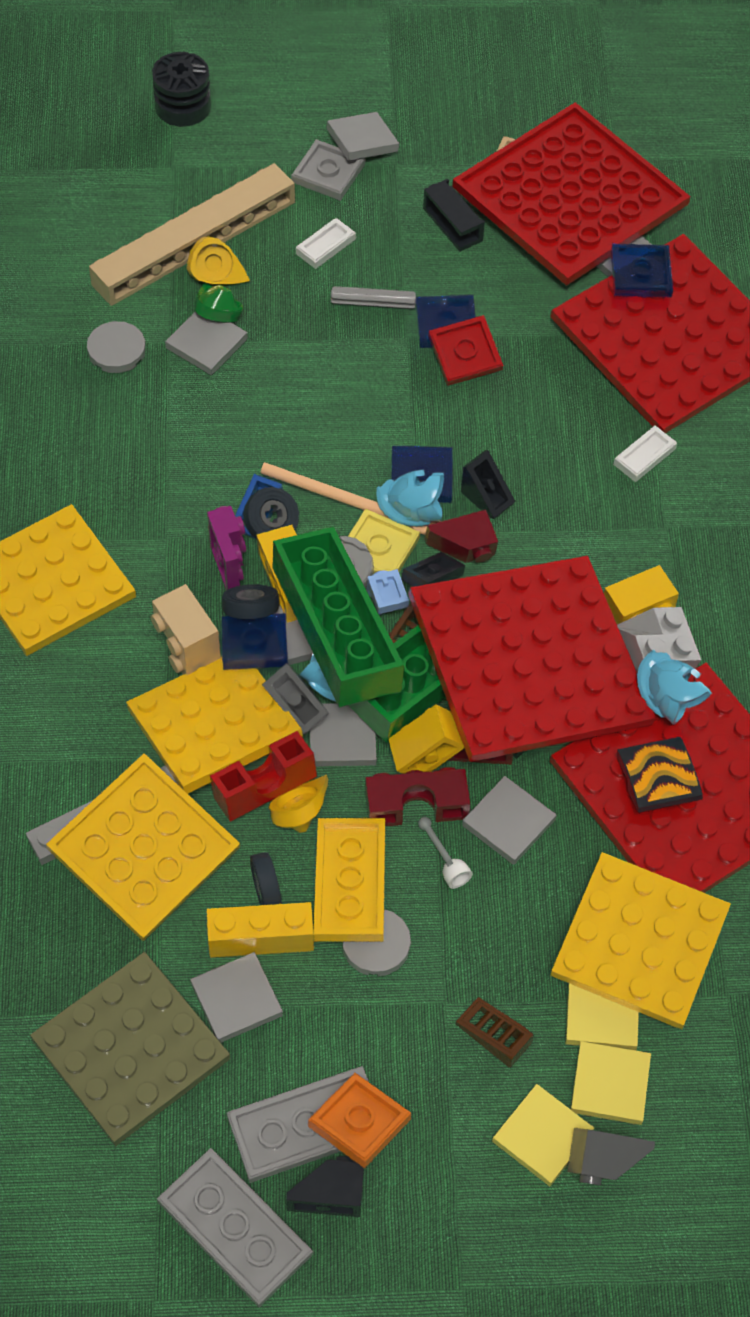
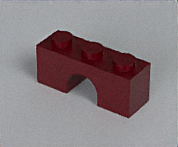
M446 767L439 771L423 772L411 770L405 774L390 775L388 773H378L371 777H365L368 818H385V827L402 825L403 807L413 800L427 802L433 808L435 822L463 820L469 814L470 798L465 769Z

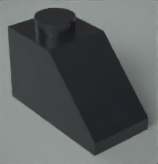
M339 1156L336 1160H326L287 1192V1211L360 1217L364 1168L348 1156Z

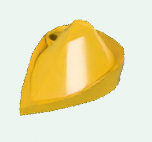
M210 236L202 237L191 249L187 260V271L195 280L208 284H237L250 281L238 258L220 239Z
M327 775L306 782L276 797L269 806L273 824L283 828L291 827L299 833L306 832L312 819L318 814L323 805L328 787Z

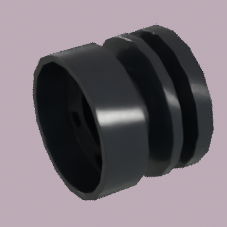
M172 52L156 61L152 68L155 109L159 118L169 125L178 127L192 126L202 122L211 110L209 68L204 59L189 52Z

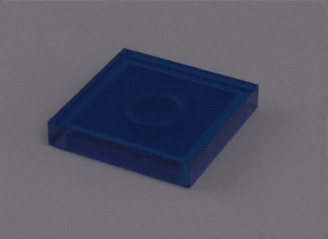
M612 244L611 262L614 296L672 297L673 282L669 245Z
M474 296L416 297L420 348H433L428 336L430 330L475 318Z
M392 446V480L395 481L406 473L424 469L425 475L418 476L420 482L426 481L433 473H444L443 489L437 500L438 502L452 503L453 447Z
M285 613L272 614L257 619H238L222 616L223 670L283 667L285 664H288Z

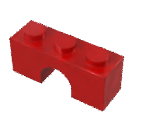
M298 731L268 745L269 756L260 767L246 771L240 761H237L210 775L214 799L230 822L317 777L314 753Z

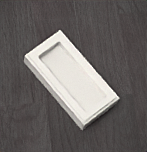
M335 218L296 246V255L314 269H317L356 240V232Z
M654 426L614 459L613 465L634 482H637L676 449L677 442L657 426Z

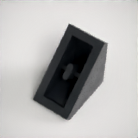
M488 450L483 451L463 467L461 493L480 510H486L491 519L496 518L516 502Z

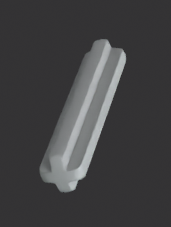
M334 286L331 290V302L333 304L413 309L416 304V293L414 291Z

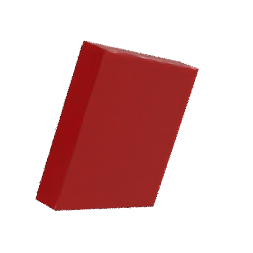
M484 315L429 331L428 336L447 386L503 370L502 360Z

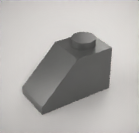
M285 664L262 684L284 711L290 712L301 727L304 735L329 714L315 693L289 664Z
M574 1128L567 1172L580 1174L579 1182L601 1186L602 1178L618 1179L654 1150L655 1141Z

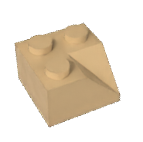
M186 584L152 601L154 614L150 616L151 621L157 632H164L168 638L166 642L171 651V655L168 658L176 673L181 672L183 675H188L198 668L221 658L219 632Z

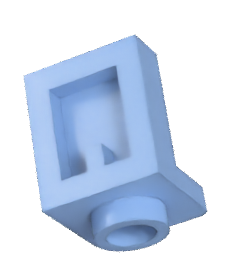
M398 569L378 571L372 576L367 577L366 591L369 597H372L378 614L409 606V599Z

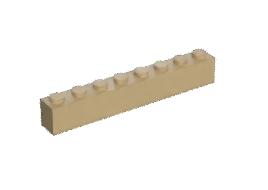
M275 163L265 169H261L256 174L237 182L229 189L214 195L211 199L196 207H192L182 215L167 221L164 225L145 233L137 240L120 247L117 251L89 266L91 285L110 306H113L187 264L191 249L202 237H214L224 243L295 203V183Z

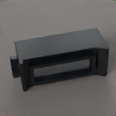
M448 178L424 189L423 209L459 252L483 241L485 221L479 219L455 189L449 186Z

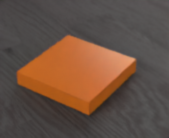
M354 1073L308 1119V1127L360 1166L366 1168L411 1120V1112Z

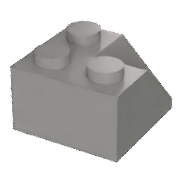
M682 607L652 608L617 625L637 673L641 661L652 650H655L656 653H667L671 659L682 661L693 668H696L701 662L700 654Z

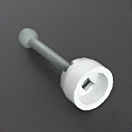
M422 817L418 822L419 828L427 832L446 862L442 871L444 880L452 889L463 886L472 878V871L463 860L451 859L431 828V820L428 817Z

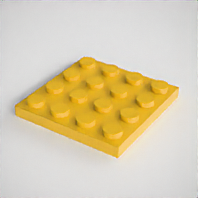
M72 504L0 541V619L26 656L136 597L134 587Z
M241 647L206 666L198 668L188 675L184 674L126 702L128 711L178 785L187 794L210 783V775L237 761H240L245 766L269 754L268 745L296 731L303 737L301 727L290 712L284 711L263 687L262 684L266 680Z
M144 753L46 844V848L128 928L144 941L240 848V843Z
M602 852L552 968L551 976L682 1030L731 903Z

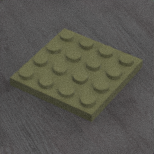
M145 952L30 1034L31 1040L115 1147L230 1060L229 1052Z

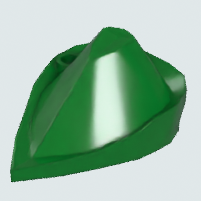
M204 283L200 288L194 304L198 315L218 322H237L244 309L243 305L234 299L231 290L222 285L212 287L207 283Z

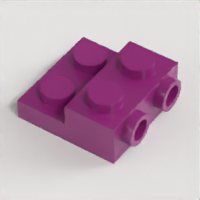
M231 505L221 506L207 512L210 549L227 591L230 588L240 586L239 581L244 580L241 566H243L242 553L246 552V545L242 536L245 534V528L241 516L235 517Z

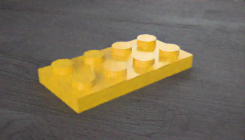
M318 818L314 941L384 942L385 818Z

